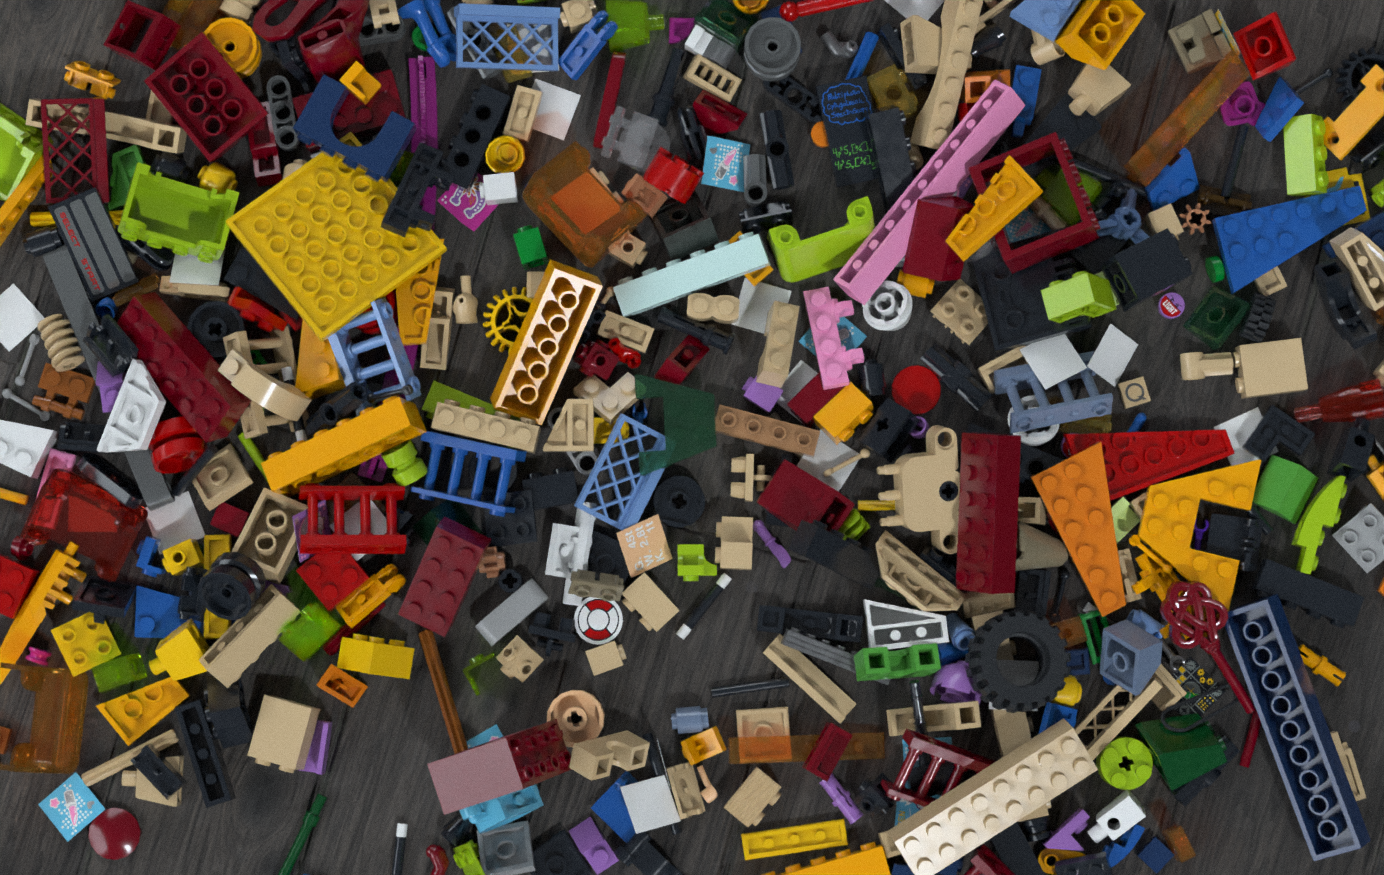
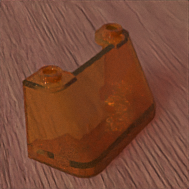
M574 141L532 175L522 196L527 206L585 266L592 268L643 222L647 214L636 202L626 201L622 205L590 172L588 167L591 161L588 150L577 141Z

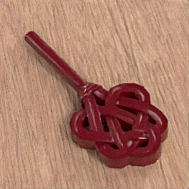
M1176 581L1171 583L1167 589L1166 598L1161 603L1160 613L1169 624V637L1172 643L1182 649H1191L1200 645V648L1206 651L1207 654H1211L1246 713H1252L1256 709L1220 650V638L1217 631L1224 627L1227 622V608L1222 602L1212 599L1211 591L1204 583L1197 581L1190 583ZM1188 605H1191L1192 614L1186 611ZM1182 620H1184V621H1186L1187 623L1191 624V625H1192V629H1191L1190 627H1188L1187 625H1185L1184 623H1182ZM1203 630L1206 631L1207 639L1203 636ZM1180 632L1189 638L1182 639L1180 636Z

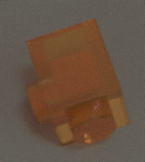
M1080 616L1049 624L1051 626L1057 625L1061 630L1058 634L1061 639L1066 638L1068 643L1064 648L1088 641Z

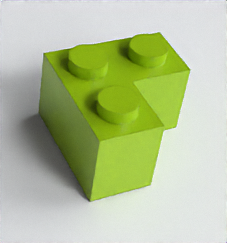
M1087 271L1074 273L1072 278L1066 281L1057 280L1051 282L1048 288L1041 290L1048 320L1062 323L1082 314L1095 318L1117 309L1109 280L1090 274Z

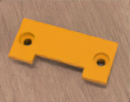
M1377 64L1360 81L1366 88L1335 121L1330 117L1324 120L1326 132L1323 135L1324 145L1339 160H1342L1384 115V71ZM1338 137L1339 141L1334 143L1335 138Z

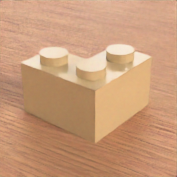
M722 516V521L716 522V537L721 538V547L715 548V563H720V569H752L753 518Z

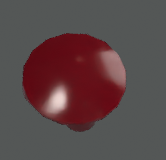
M113 807L104 810L91 822L88 836L92 848L98 855L105 859L118 860L127 857L135 850L142 830L138 821L131 813L124 809Z

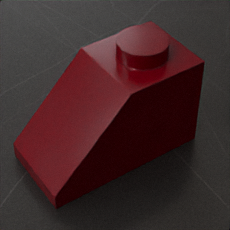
M688 335L667 357L654 378L674 393L710 349L704 346L697 338Z

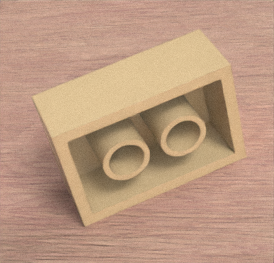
M263 488L232 552L247 555L256 561L263 570L266 580L280 585L297 551L292 516L307 509V505Z

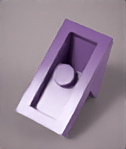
M98 361L96 386L100 387L103 413H111L126 372L112 377L101 362Z
M1079 808L1052 832V836L1046 838L1041 843L1048 849L1084 851L1071 834L1073 832L1076 834L1080 833L1088 825L1086 820L1090 818L1089 815Z
M591 816L569 830L581 854H584L597 875L619 861Z

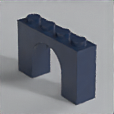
M323 74L293 127L298 135L297 139L309 146L311 143L320 146L319 151L331 158L334 155L342 158V163L353 170L359 167L366 171L365 175L373 181L379 182L381 179L387 183L417 130L415 123L392 111L380 133L372 142L358 147L340 142L334 135L333 124L349 91L345 85Z

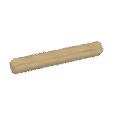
M169 730L81 775L82 780L86 786H91L133 765L131 759L136 757L145 745L152 744L158 751H161L179 741L178 736L174 730Z

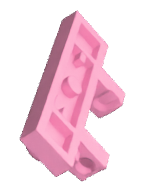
M829 287L803 291L823 389L848 386L849 378L847 371L853 369V364L864 363L862 348L846 351V346H841L837 328L840 317L854 315L852 300L838 302V299H831Z

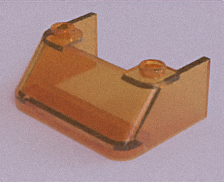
M1 662L0 668L21 670L22 686L26 690L36 691L30 743L17 744L12 750L10 763L0 762V769L29 773H73L78 767L89 683L87 674L83 672L73 677L69 668Z

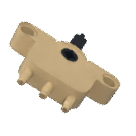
M939 425L932 426L926 433V452L905 454L899 457L895 464L877 467V474L879 475L893 474L894 490L880 492L878 498L880 501L895 500L896 516L881 518L880 525L888 527L901 525L916 532L931 531L932 545L947 554L957 553L960 473L955 471L958 469L957 436L952 429ZM943 432L945 438L944 441L941 444H939L938 436L940 433ZM949 535L950 542L944 547V538Z

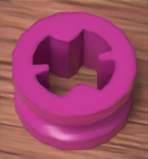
M29 646L30 654L26 655L25 659L48 666L47 658L52 653Z

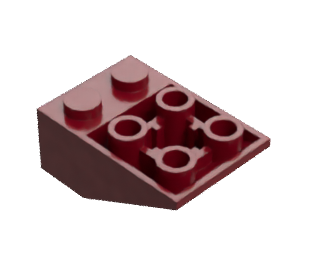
M786 459L783 460L756 502L795 531H797L801 520L811 524L813 520H817L828 526L826 531L829 532L830 528L838 531L855 505L837 490Z

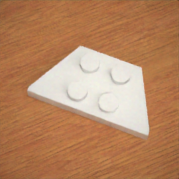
M133 358L96 449L98 452L108 453L148 449L166 401L140 359Z

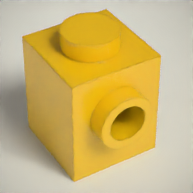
M190 538L162 551L165 557L162 559L166 571L168 573L171 572L172 575H182L183 571H186L187 566L204 565V556L196 539Z

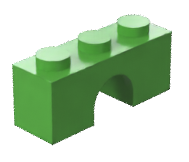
M937 643L912 645L909 648L896 651H888V647L862 648L854 655L857 681L932 676L941 669Z

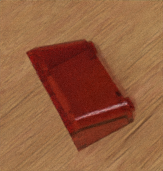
M58 468L52 471L41 487L20 537L36 546L46 544L50 539L67 547L69 542L72 541L79 545L76 552L96 561L94 568L101 578L110 579L115 582L148 517V511L141 505L137 509L129 508L99 485L68 470Z

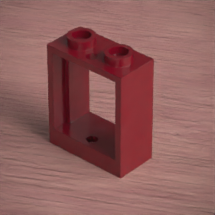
M128 0L103 45L121 57L156 71L181 26L164 14ZM146 19L153 21L136 53L129 51Z

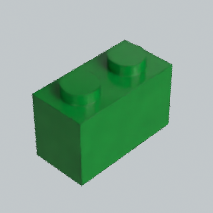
M532 225L517 229L518 233L513 234L524 270L548 264L549 260L539 228H533Z

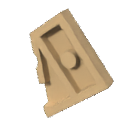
M594 399L566 400L562 412L543 447L544 452L594 451Z

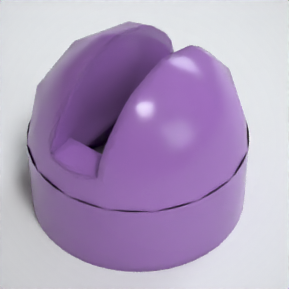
M916 416L920 420L916 426L920 427L922 431L919 432L914 429L911 435L914 438L922 439L926 437L929 424L924 418Z

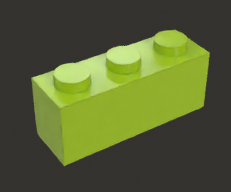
M1314 114L1294 116L1283 127L1287 195L1302 197L1327 193L1329 177L1325 169V160L1327 159V149L1324 146L1323 136L1326 132L1325 123L1321 116Z

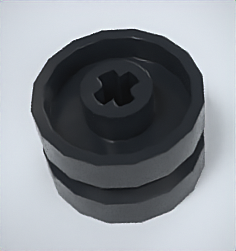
M220 301L206 302L196 308L190 316L187 329L217 361H224L227 357L223 337L238 331H246L248 339L250 335L248 322L240 316V312L228 303ZM222 327L220 329L222 333L218 336L215 333L216 329Z
M225 552L215 559L199 582L198 595L207 610L217 617L227 620H238L245 617L265 589L266 578L257 562L247 555L238 552Z

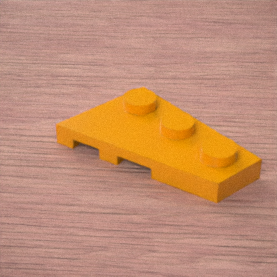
M169 677L96 705V707L125 743L131 746L191 695L178 680L174 681Z

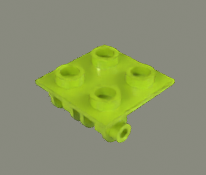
M470 840L463 845L453 848L455 852L454 860L457 866L463 869L465 875H485L479 863L480 859H477L480 856L477 843L474 844L473 840Z

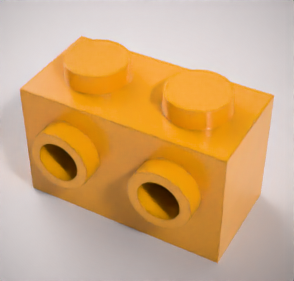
M850 382L813 418L815 424L838 445L841 441H847L860 423L865 424L872 417L874 408L872 402Z

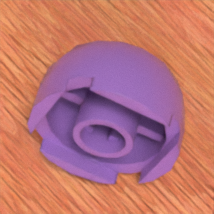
M962 660L942 666L936 672L930 687L932 695L935 696L936 692L941 694L940 700L947 703L978 701L980 704V696L982 695L979 690H973L971 684L974 681L972 677H967L966 670L969 669V663Z

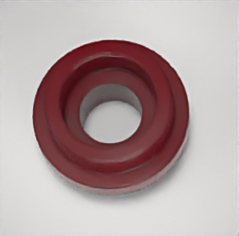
M24 534L14 538L11 544V554L16 556L18 560L23 561L33 553L34 543L29 535Z

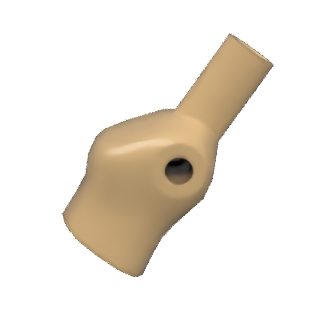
M460 276L461 294L456 297L452 305L456 323H478L476 315L478 300L472 294L471 276Z

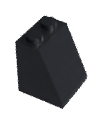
M1168 228L1115 254L1100 266L1105 278L1109 280L1111 289L1124 312L1182 282L1193 274L1190 261L1182 255L1176 236L1170 233Z

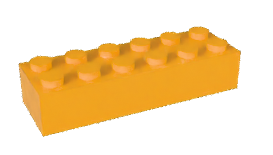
M550 259L490 399L494 409L519 418L535 420L536 424L542 426L603 287L597 276Z
M391 396L383 400V404L376 408L369 407L360 411V416L353 419L346 418L337 422V427L331 430L323 429L313 435L314 438L306 442L305 440L297 441L290 446L291 449L285 452L278 451L270 454L267 457L268 460L262 462L261 465L271 491L292 497L299 493L300 486H305L307 483L319 484L426 433V428L416 404L401 397Z

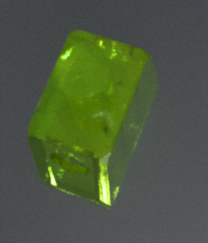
M606 0V11L609 16L607 23L615 21L618 25L615 34L609 38L610 53L614 50L621 51L650 43L649 31L665 29L664 15H648L647 3Z
M1062 168L1057 175H1054L1047 169H1043L1036 180L1047 188L1043 193V199L1053 206L1052 208L1068 222L1070 227L1076 225L1081 216ZM1079 173L1082 182L1078 185L1083 184L1092 204L1102 191L1101 183Z
M140 653L126 655L91 668L100 694L148 678Z

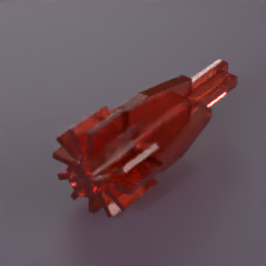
M1379 379L1358 383V385L1346 387L1321 397L1318 404L1294 408L1297 422L1322 418L1323 422H1353L1357 417L1366 418V420L1383 418L1384 389L1381 388Z

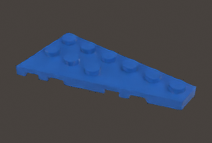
M1351 187L1214 218L1212 223L1231 294L1365 212L1367 209L1361 187Z

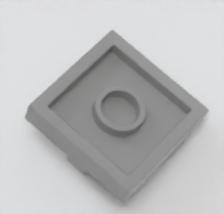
M528 820L503 825L481 834L477 830L480 864L485 875H516L535 871Z

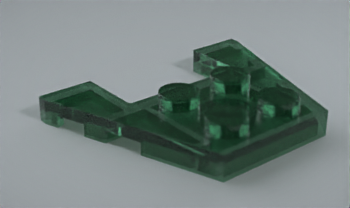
M639 374L635 375L637 399L663 397L666 450L639 452L640 476H647L654 471L664 469L681 460L691 458L717 447L714 394Z

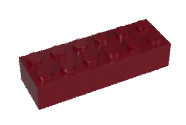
M156 292L134 296L117 324L139 349L137 359L143 361L157 387L206 443L227 437L251 400L231 385L232 382L218 371L220 365Z
M962 433L956 589L988 594L1015 593L1021 435Z

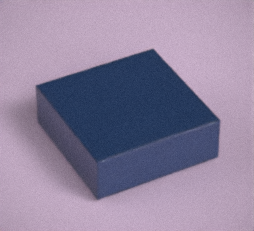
M1154 836L1137 856L1157 874L1174 854Z

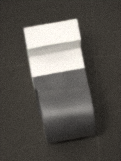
M697 24L685 43V50L694 55L700 54L723 69H727L736 53L732 46L707 33L705 29Z

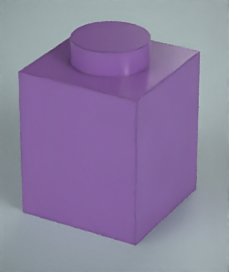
M751 376L742 388L745 391L743 398L768 414L783 394V390L779 387L756 382V377L754 379Z

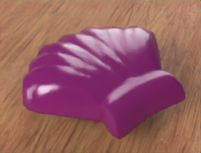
M1247 81L1233 85L1226 91L1220 103V112L1223 122L1228 126L1243 123L1255 126L1265 104L1258 101L1253 85Z

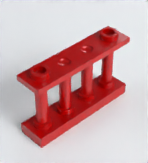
M307 483L305 486H300L299 500H307L308 533L300 535L299 554H405L407 545L406 535H400L397 532L396 500H403L405 486H399L395 483H387L383 486H320L318 483ZM318 500H334V533L332 535H321L318 532ZM344 500H360L361 533L358 535H347L345 533ZM370 500H386L387 533L384 535H374L371 532Z

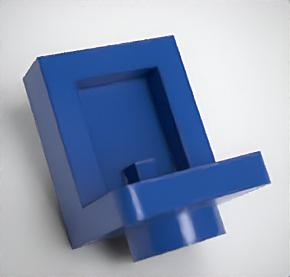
M146 536V539H142L139 543L137 554L140 556L136 566L143 568L142 573L152 577H157V574H165V568L152 564L161 539Z

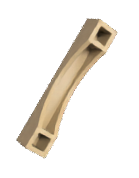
M983 0L944 1L941 13L942 47L939 67L929 97L916 117L910 141L911 144L938 150L950 136Z
M29 99L25 125L42 128L41 99ZM58 104L47 105V116L56 123L65 111ZM63 104L67 109L72 106L71 104ZM75 106L70 112L82 122L89 115V108ZM105 111L106 138L176 154L184 152L187 133L180 125ZM67 114L58 126L66 132H73L79 126V123ZM88 119L84 125L90 129V121ZM47 120L48 129H50L53 125ZM83 127L76 132L90 135Z

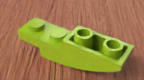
M1336 476L1316 494L1301 517L1291 544L1301 547L1296 570L1311 575V571L1316 570L1319 559L1316 556L1317 547L1322 545L1325 531H1322V527H1333L1334 523H1338L1341 515V509L1338 506L1340 498H1344L1347 490V484L1344 483L1345 476Z

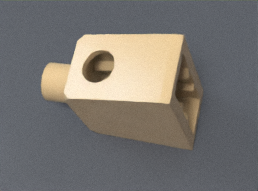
M1085 64L1068 90V94L1074 99L1069 108L1078 116L1085 110L1091 115L1096 116L1118 100L1131 84L1110 65L1107 69L1102 70Z
M184 756L165 757L183 777ZM138 769L137 771L123 770L122 786L136 787V798L175 807L181 805L182 787L167 800Z

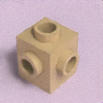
M518 635L496 657L503 665L500 670L510 679L515 676L522 683L544 660Z

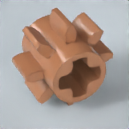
M1197 203L1193 210L1189 205H1186L1185 209L1187 212L1178 215L1184 221L1181 224L1182 228H1190L1189 235H1193L1196 228L1200 233H1204L1202 226L1204 224H1211L1210 220H1206V214L1209 213V210H1200V203ZM1191 213L1200 215V218L1197 220L1198 226L1196 223L1190 224Z
M496 546L488 547L479 566V572L486 573L487 578L499 577L500 571L506 570L504 551L497 552Z

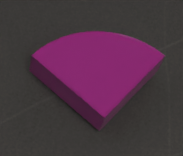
M669 18V45L680 43L691 34L695 18Z

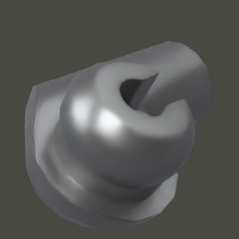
M831 31L826 32L820 37L827 49L835 57L850 58L858 50V45L855 41L838 42Z

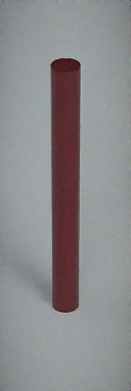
M1256 709L1253 712L1239 762L1240 766L1247 768L1250 766L1261 727V721Z

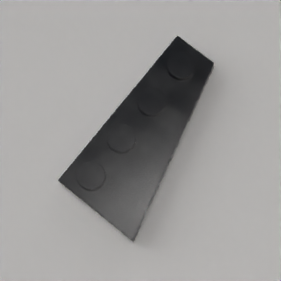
M1067 92L1023 145L1056 132L1059 139L1065 138L1070 151H1072L1101 130L1102 126L1086 110L1080 116L1075 115L1069 108L1074 99ZM1051 156L1022 169L1033 179L1055 162L1050 160Z

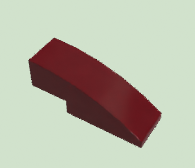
M269 101L261 103L269 114L248 133L255 178L259 187L278 184L283 178L280 149L275 140Z

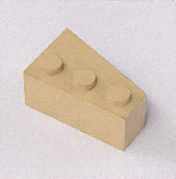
M1349 228L1329 242L1336 255L1349 271L1350 281L1363 305L1376 311L1384 306V252L1362 232Z

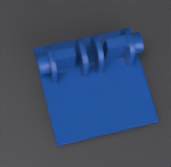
M625 771L591 807L626 843L636 832L620 787L638 782L628 771Z

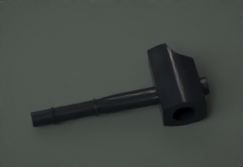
M911 680L909 685L915 731L928 736L920 681ZM925 752L922 755L919 754V760L915 762L907 779L908 788L916 792L932 760L931 754ZM946 760L945 763L941 764L927 793L928 796H934L936 792L944 791L955 768L953 762Z

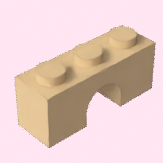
M779 301L773 302L767 313L764 336H767L763 354L759 360L756 382L781 388L787 379L800 306Z
M628 730L575 743L571 752L569 768L592 781L610 776L612 765L619 766L626 771L645 767L650 743Z

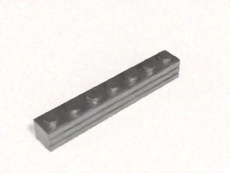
M791 627V630L786 629L781 644L856 673L854 655L858 652H846L845 647L840 645L833 647L830 645L831 642L821 639V642L815 640L816 636L806 633V636L800 634L801 630ZM882 679L875 681L888 685L890 679Z

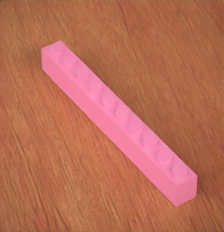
M997 80L992 82L833 280L848 296L863 305L866 304L906 254L918 199L953 196L970 175L968 168L979 164L1025 107L1023 101L1011 87Z

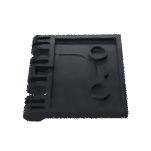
M1066 228L1012 242V246L1014 249H1017ZM999 247L971 255L994 348L997 353L1092 327L1090 316L1080 315V317L1077 316L1062 323L1048 320L1041 290L1048 288L1051 282L1071 279L1072 275L1078 272L1077 268L1056 272V270L1073 266L1075 264L1073 257L1053 261L1052 257L1011 273L1003 260Z

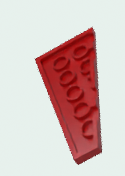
M1226 429L1064 434L1071 456L1101 442L1110 501L1235 454Z

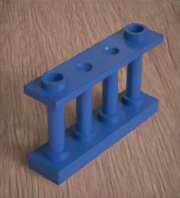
M427 431L422 434L421 441L430 442L431 453L424 487L412 486L411 492L420 493L419 498L434 501L435 497L487 508L490 509L489 514L505 517V512L515 513V507L504 505L512 465H515L516 461L525 462L527 451L434 431ZM445 446L453 447L452 452L455 453L447 492L434 490L441 451L445 449ZM468 451L476 452V458H478L471 497L457 495L465 455H468ZM492 456L499 457V462L502 463L494 503L481 500L488 460H491Z

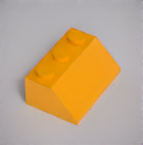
M1084 0L1055 39V42L1071 58L1105 70L1142 20L1145 13L1132 0Z

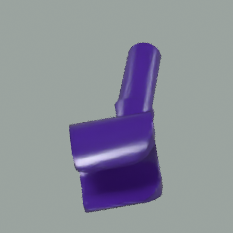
M1196 518L1193 533H1195L1194 549L1200 551L1202 535L1208 529L1209 523L1205 519L1203 523L1204 528L1199 529L1196 526Z

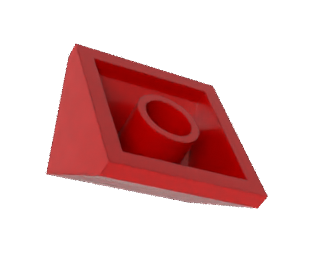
M1273 12L1233 33L1253 80L1286 68L1296 60L1277 12Z

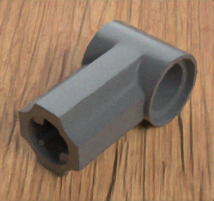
M765 155L743 156L744 200L751 207L762 206L767 197ZM757 188L761 190L763 196L759 200H753L749 197L748 192L751 189Z

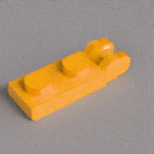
M389 564L376 575L373 574L368 581L336 606L339 614L351 628L379 606L391 593L397 592L405 585V577L401 574L396 575L398 569L395 564Z

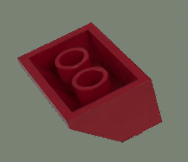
M958 196L918 199L902 272L937 281L960 280L964 262L946 243V239L963 216L970 213L974 205Z

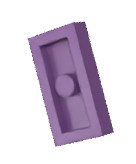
M317 720L305 768L299 771L314 772L320 775L325 774L332 729L331 721Z

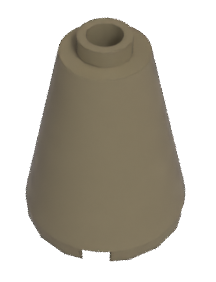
M1017 522L1016 571L1059 567L1067 561L1069 552L1062 540L1023 522Z

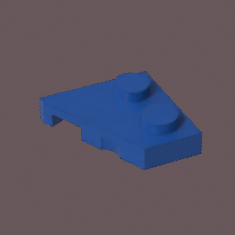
M1281 76L1277 80L1255 125L1262 137L1269 142L1274 139L1304 104L1288 81Z
M1186 147L1180 150L1179 154L1181 157L1171 167L1167 164L1160 171L1158 177L1145 187L1149 205L1153 211L1200 189L1191 154Z

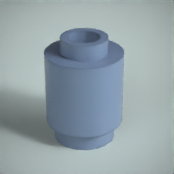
M700 706L676 708V713L671 714L672 729H678V734L703 732V729H709L707 708H700Z

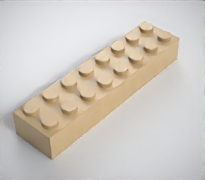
M1063 718L888 830L887 833L914 875H934L1098 769L1074 728Z

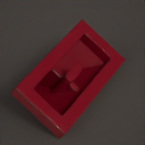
M704 89L693 103V108L700 124L704 125L707 136L738 130L747 116V113Z

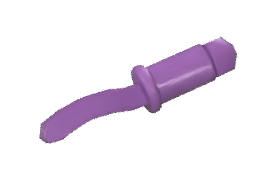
M755 520L753 522L754 531L764 541L765 546H768L777 557L781 566L786 568L791 562L788 552L775 542L776 538L771 535L761 520Z

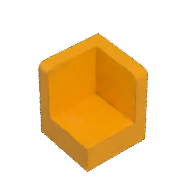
M357 61L339 80L341 84L347 87L348 91L365 105L381 88V83L372 77Z

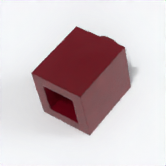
M223 502L218 505L210 525L239 537L251 513Z

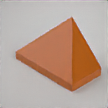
M333 664L329 666L317 683L319 688L352 708L368 688L366 684Z

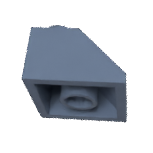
M1123 620L1103 628L1100 674L1133 695H1139L1161 664L1163 641L1128 620Z

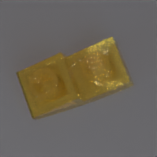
M515 25L510 31L521 41ZM504 30L492 31L491 36L496 40ZM508 34L498 41L499 45L507 53L517 45ZM494 46L495 52H496V56H497V57H500V61H501V60L504 58V56H503V55L501 54V52ZM520 47L510 55L517 64H524L528 60L527 54ZM503 70L507 83L533 76L531 70Z

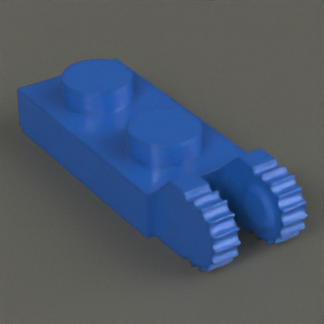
M604 10L599 11L588 24H585L558 60V64L572 80L579 79L606 44V40L611 38L618 29L615 21H610L604 25L609 17L608 13Z

